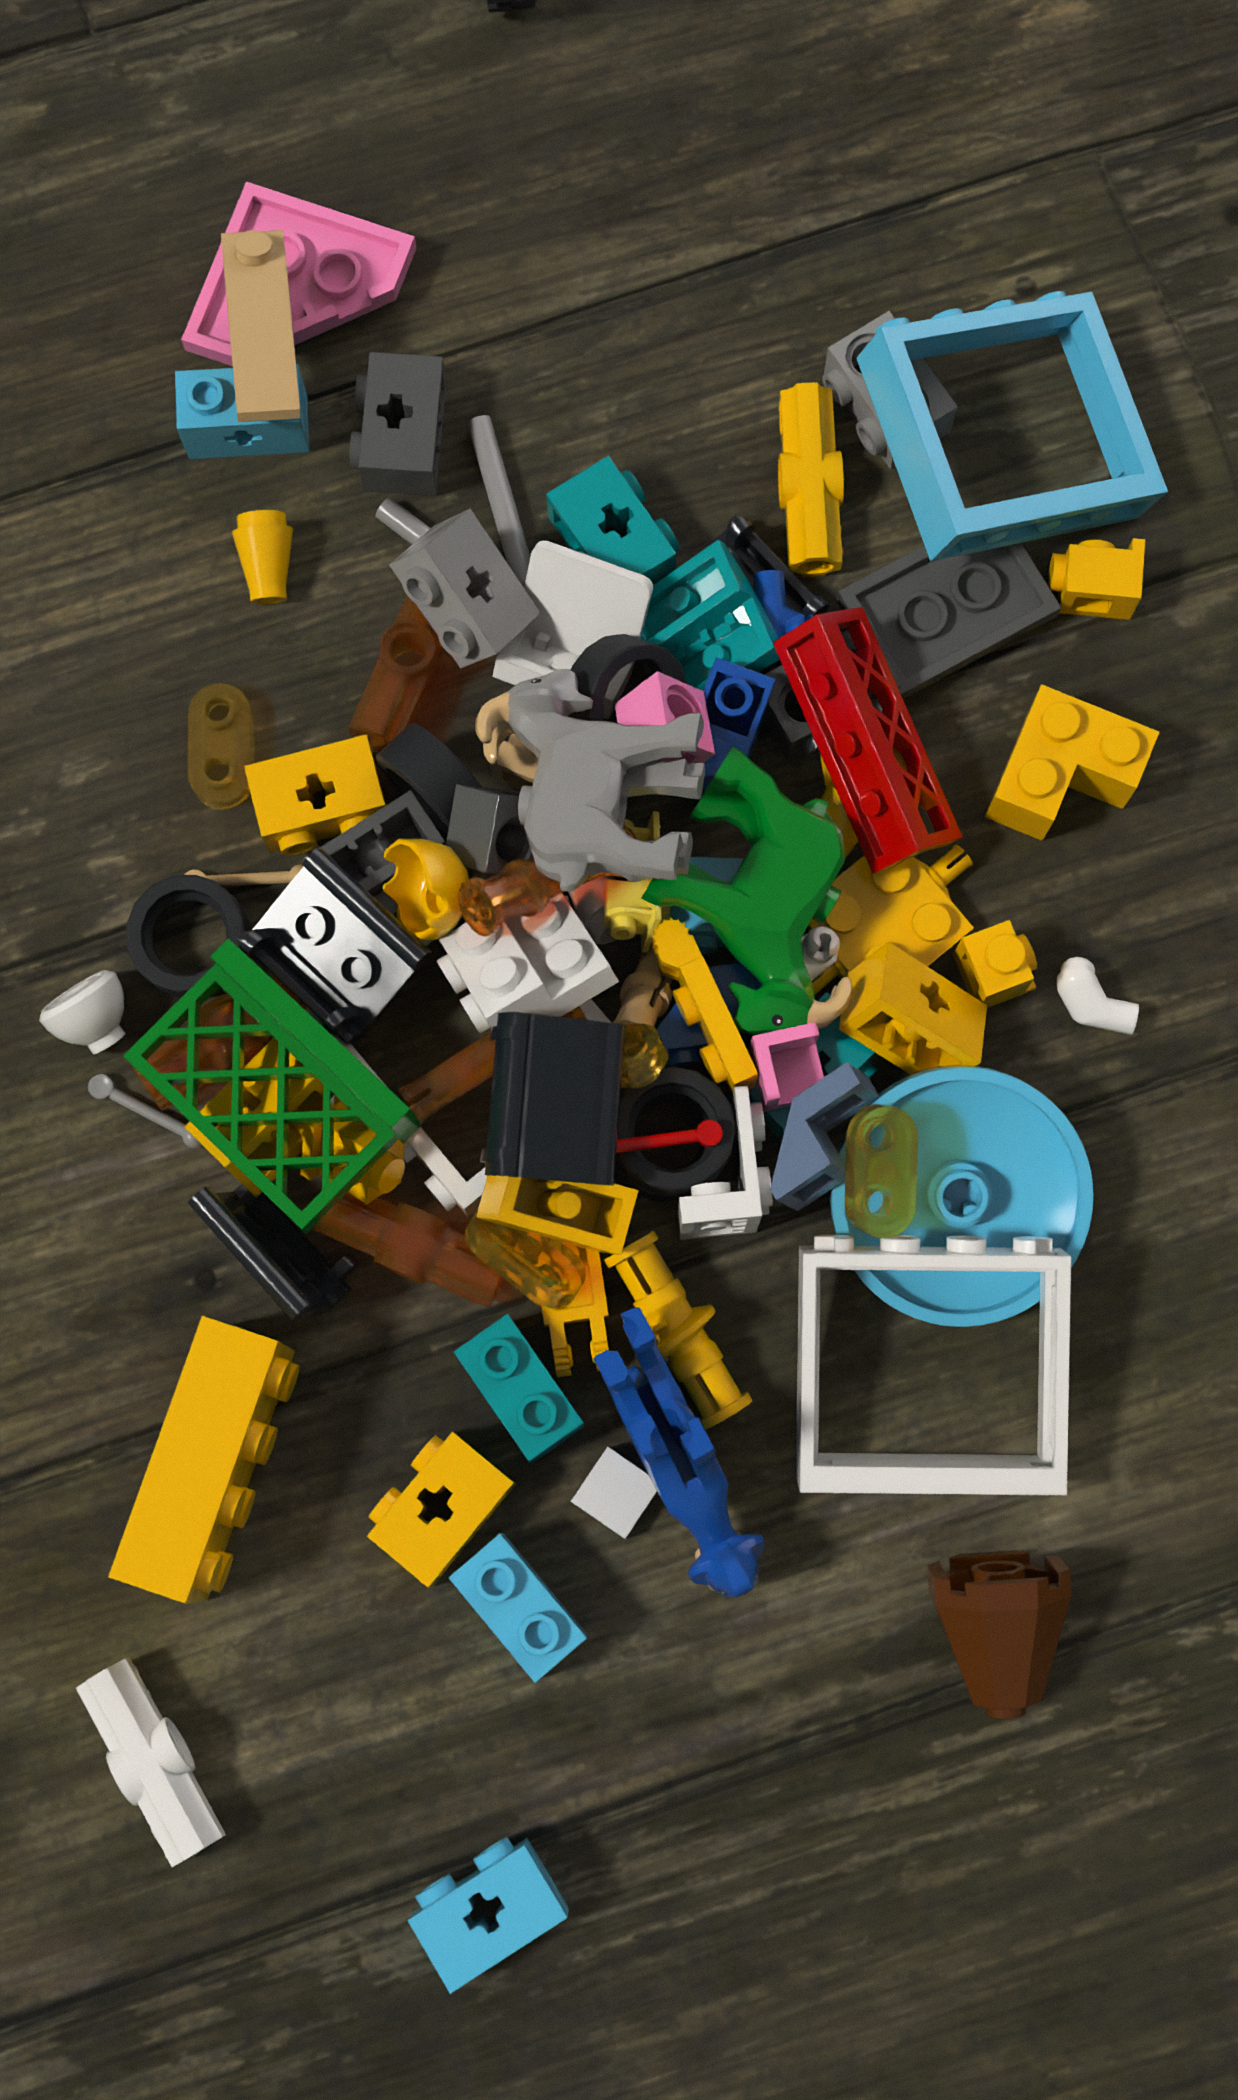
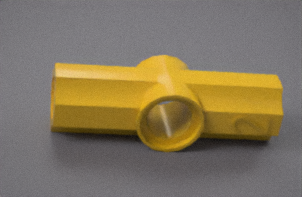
M797 383L789 389L781 390L779 397V429L782 442V453H779L778 456L780 509H785L789 569L803 577H820L833 571L841 570L843 563L842 527L840 526L839 507L843 505L844 495L843 459L841 451H836L832 388H825L820 386L819 383Z

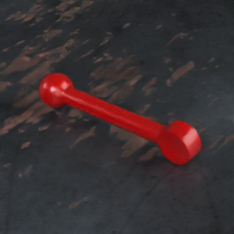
M705 1120L699 1124L697 1129L617 1140L616 1153L699 1142L704 1147L712 1148L720 1143L723 1130L718 1122Z

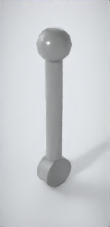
M98 1074L89 1081L88 1091L95 1099L99 1101L111 1099L182 1136L184 1144L189 1148L194 1149L203 1146L184 1127L186 1124L117 1089L114 1081L107 1075Z

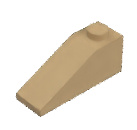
M250 230L246 232L221 233L238 422L300 419V402L283 230Z

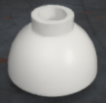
M103 970L95 973L46 1005L41 1011L39 1021L56 1038L70 1044L87 1045L93 1054H97L116 1043L125 1035V1032L119 1025L124 1011V993L121 982L113 971Z

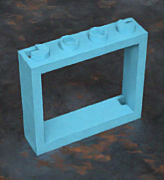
M1055 291L1040 297L1036 301L1016 305L1013 300H1002L991 304L984 310L963 313L961 309L954 308L943 311L931 319L909 322L908 318L905 317L892 319L883 323L875 330L876 334L856 358L930 562L1137 519L1168 492L1092 292L1066 296L1064 291ZM1058 335L1112 479L965 508L911 360Z

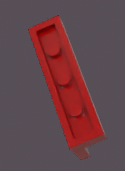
M858 607L817 614L774 641V647L872 874L889 870L919 853L949 845L963 838L864 608ZM840 629H848L857 650V655L848 649ZM867 689L877 696L882 713L873 707ZM893 747L901 752L907 765V771L898 765L892 751ZM918 805L927 811L935 830L934 833L928 834L918 811Z

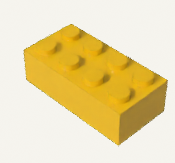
M205 1316L201 1317L111 1567L109 1578L185 1604L208 1601L212 1590L221 1592L233 1561V1554L225 1552L234 1526L241 1529L244 1527L254 1503L256 1491L247 1487L255 1464L265 1465L276 1440L278 1428L269 1425L278 1400L283 1402L289 1400L297 1381L300 1366L292 1363L295 1350L279 1341Z

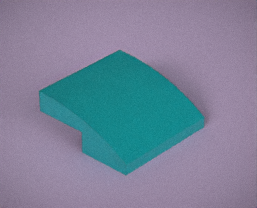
M719 539L653 585L641 640L668 649L681 663L688 685L703 691L716 657L758 673L780 659L773 644L779 638L769 617L733 555Z

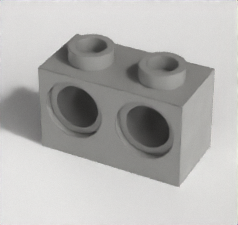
M887 311L828 347L822 381L825 388H832L833 402L840 408L845 405L857 421L856 430L867 451L872 455L879 453L888 467L892 469L895 467V463L863 375L854 368L859 365L856 358L876 334L875 330L883 323L895 319L891 312ZM923 358L911 360L938 437L941 439L951 432L958 406Z

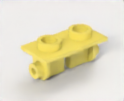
M653 811L647 828L634 827L632 821L625 819L623 830L629 836L641 841L658 840L661 838L659 812ZM604 872V875L622 877L619 874ZM653 878L632 882L628 879L627 881L606 879L604 885L605 927L610 930V935L613 938L619 940L631 939L636 934H641V952L648 953L652 943V936H654L653 929H656L657 923L661 924L663 919L669 920L671 906L659 907L641 899Z

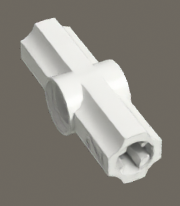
M130 1657L102 1670L76 1687L109 1749L106 1753V1759L115 1782L132 1805H139L154 1837L160 1844L165 1857L172 1867L226 1835L192 1773L195 1770V1763L185 1740L174 1723L169 1718L161 1716L151 1697L150 1691L147 1690L137 1667L134 1666Z

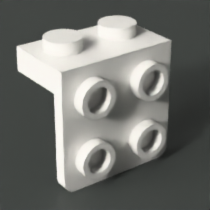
M550 541L538 542L531 553L524 589L541 614L499 652L496 657L492 677L517 685L522 681L544 676L558 669L571 670L572 665L586 647L604 636L627 634L641 639L653 592L652 581L639 573ZM635 661L621 668L609 683L604 697V718H610L615 708L614 704L620 699L632 675Z

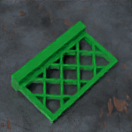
M228 938L210 956L216 964L123 1057L303 1232L307 1233L398 1139L404 1144L422 1125L403 1101ZM221 987L234 1000L233 1025L200 1027V1006ZM245 1011L259 1024L245 1025ZM188 1019V1027L179 1028ZM272 1036L278 1041V1068L244 1069L245 1037ZM233 1038L232 1070L199 1071L200 1039ZM188 1040L187 1072L159 1073L146 1061L165 1041ZM289 1053L292 1056H294L303 1065V1067H289ZM317 1078L323 1084V1111L288 1112L289 1079ZM278 1080L277 1113L243 1114L244 1081ZM232 1082L231 1115L203 1116L198 1111V1083ZM186 1084V1098L172 1085ZM334 1095L349 1110H334ZM362 1121L376 1134L358 1155L334 1156V1122ZM323 1123L322 1156L288 1158V1124ZM277 1125L276 1158H246L242 1154L243 1126ZM216 1127H231V1140L229 1141ZM333 1167H345L333 1179ZM322 1168V1191L301 1211L287 1197V1169ZM262 1170H276V1186L261 1172Z

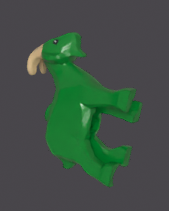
M732 746L689 818L702 823L726 821L739 827L751 848L740 864L731 882L723 881L689 863L688 874H677L676 880L653 878L641 899L659 907L676 905L691 911L712 924L732 955L762 984L758 990L734 982L728 986L738 1004L733 1021L739 1033L744 1035H760L814 1022L817 1023L818 1030L824 1029L847 1009L853 992L852 982L849 977L842 978L838 986H834L826 1002L816 1001L814 988L804 964L801 938L811 919L820 924L825 921L842 892L832 886V883L845 862L843 834L838 824L827 813V808L830 805L828 802L822 799H813L802 806L792 802L780 792L772 776L754 764L741 750Z

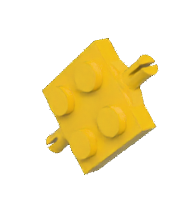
M954 845L950 851L930 867L913 856L889 870L872 874L867 860L863 856L838 876L832 883V886L842 892L831 912L822 924L811 919L806 928L809 932L812 928L818 926L828 927L837 934L840 941L836 961L812 983L814 994L818 993L837 976L840 979L847 977L849 971L887 942H891L928 967L974 929L951 901L948 890L945 887L973 865L968 854L952 868L947 869V866L964 852L960 846Z

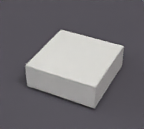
M607 1447L571 1502L625 1539L657 1490L647 1473Z

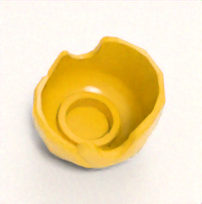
M426 839L396 840L385 849L383 854L387 861L394 863L396 866L393 878L383 885V891L397 904L398 920L415 937L422 940L439 939L457 926L465 912L470 889L468 872L459 856L451 847Z

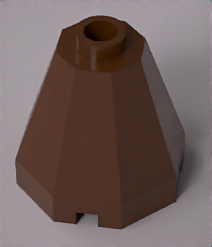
M1017 1550L958 1554L949 1557L950 1571L947 1572L944 1571L939 1561L927 1565L929 1593L973 1705L986 1708V1715L992 1718L1012 1719L1024 1716L1027 1713L1026 1708L1041 1702L1071 1598L1070 1569L1059 1556L1044 1554L1045 1567L1030 1565V1552Z

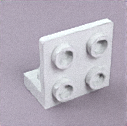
M748 1085L734 1087L731 1100L736 1127L733 1142L739 1191L731 1192L729 1182H712L692 1186L691 1196L679 1197L677 1217L680 1240L756 1233L762 1215H769V1206L773 1205L772 1192L770 1190V1171L768 1166L757 1167L755 1152L762 1151V1141H765L762 1102L750 1103Z

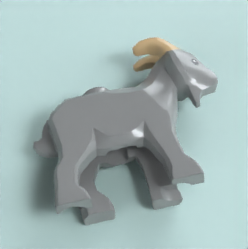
M558 669L544 676L522 681L509 691L487 701L481 707L476 717L475 731L480 741L483 742L484 756L489 763H497L499 747L505 738L511 734H515L539 759L533 785L521 788L518 815L521 825H525L524 828L537 870L546 877L559 881L561 891H573L579 888L588 876L602 872L619 874L632 882L650 878L676 880L677 874H688L693 846L691 832H670L655 841H641L629 836L623 830V827L625 825L627 797L670 795L689 799H701L705 777L704 763L688 764L686 758L668 763L658 761L661 758L682 757L683 751H697L698 742L702 737L704 728L701 712L679 716L665 725L652 726L623 725L568 717L571 713L592 709L593 700L590 697L578 692L577 676L569 669Z

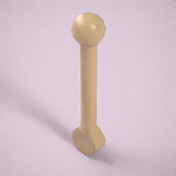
M303 864L295 865L290 871L206 875L200 870L193 869L186 872L185 875H198L216 881L222 887L290 883L303 868Z

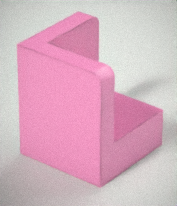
M816 1022L752 1036L748 1053L758 1072L756 1086L760 1102H762L763 1112L791 1106L794 1097L824 1078L816 1047V1042L820 1036Z

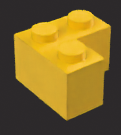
M1041 684L1026 716L985 818L1043 841L1055 820L1068 787L1123 809L1138 787L1159 731Z
M487 1176L476 1218L592 1251L621 1255L638 1190L618 1184L604 1186L506 1176Z

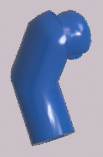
M764 570L753 575L754 592L769 617L778 638L814 617L810 614L805 618L803 614L796 612L786 605L784 572Z

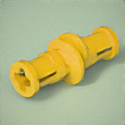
M652 1231L624 1247L621 1255L612 1254L604 1259L608 1268L615 1265L635 1300L633 1305L635 1308L641 1309L655 1337L659 1341L657 1347L662 1357L667 1356L670 1360L673 1374L679 1383L682 1382L702 1416L699 1420L704 1430L739 1412L753 1400L748 1392L741 1394L722 1361L724 1356L720 1349L708 1337L703 1328L713 1317L716 1310L711 1304L691 1308L686 1299V1291L678 1277H673L654 1242L659 1238L655 1231Z

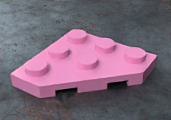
M249 182L245 183L225 232L283 230L294 345L396 301L417 249L415 236ZM221 242L181 341L185 351L233 366Z

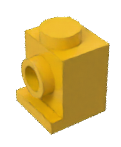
M1133 538L1128 549H1117L1114 544L1104 540H1087L1078 545L1070 544L1066 554L1053 553L1049 567L1048 587L1051 591H1058L1057 602L1061 606L1059 613L1130 620L1142 595L1145 539Z
M1010 920L961 938L953 953V957L968 993L986 1004L987 1008L1036 989L1034 976L1031 972L1037 969L1034 951L1024 934L1016 936Z
M342 1102L334 1105V1110H349ZM362 1121L334 1122V1156L358 1155L376 1134ZM304 1123L302 1157L322 1156L323 1123ZM398 1139L347 1193L368 1204L382 1194L391 1192L401 1183L405 1171V1143L403 1144ZM333 1167V1179L345 1167ZM322 1168L301 1169L300 1175L308 1180H312L318 1175L322 1177Z

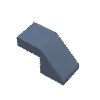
M844 1063L792 1099L770 1190L777 1201L797 1211L852 1176L827 1132L880 1096L868 1076L850 1063Z

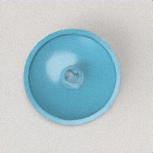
M953 1065L923 1070L899 1080L880 1092V1097L865 1106L848 1128L837 1152L852 1176L830 1190V1206L836 1235L853 1236L854 1246H880L881 1236L909 1235L920 1237V1247H946V1240L949 1236H978L987 1238L986 1247L1013 1248L1014 1237L1035 1236L1053 1239L1052 1248H1061L1071 1256V1268L1077 1260L1084 1246L1093 1212L1094 1194L1089 1160L1076 1130L1067 1117L1051 1100L1024 1081L1007 1073L979 1066ZM854 1270L862 1282L885 1303L908 1316L932 1324L956 1327L990 1324L1015 1316L1040 1301V1272Z

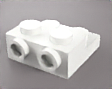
M560 889L530 905L505 922L496 907L493 906L439 939L447 954L436 961L456 994L466 988L470 991V994L460 999V1002L480 1034L493 1026H497L498 1013L522 1012L561 1017L619 982L611 966Z

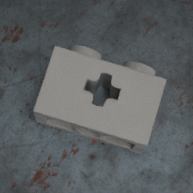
M471 509L434 525L389 564L402 583L406 595L416 603L438 635L442 647L452 655L460 668L498 654L541 614Z

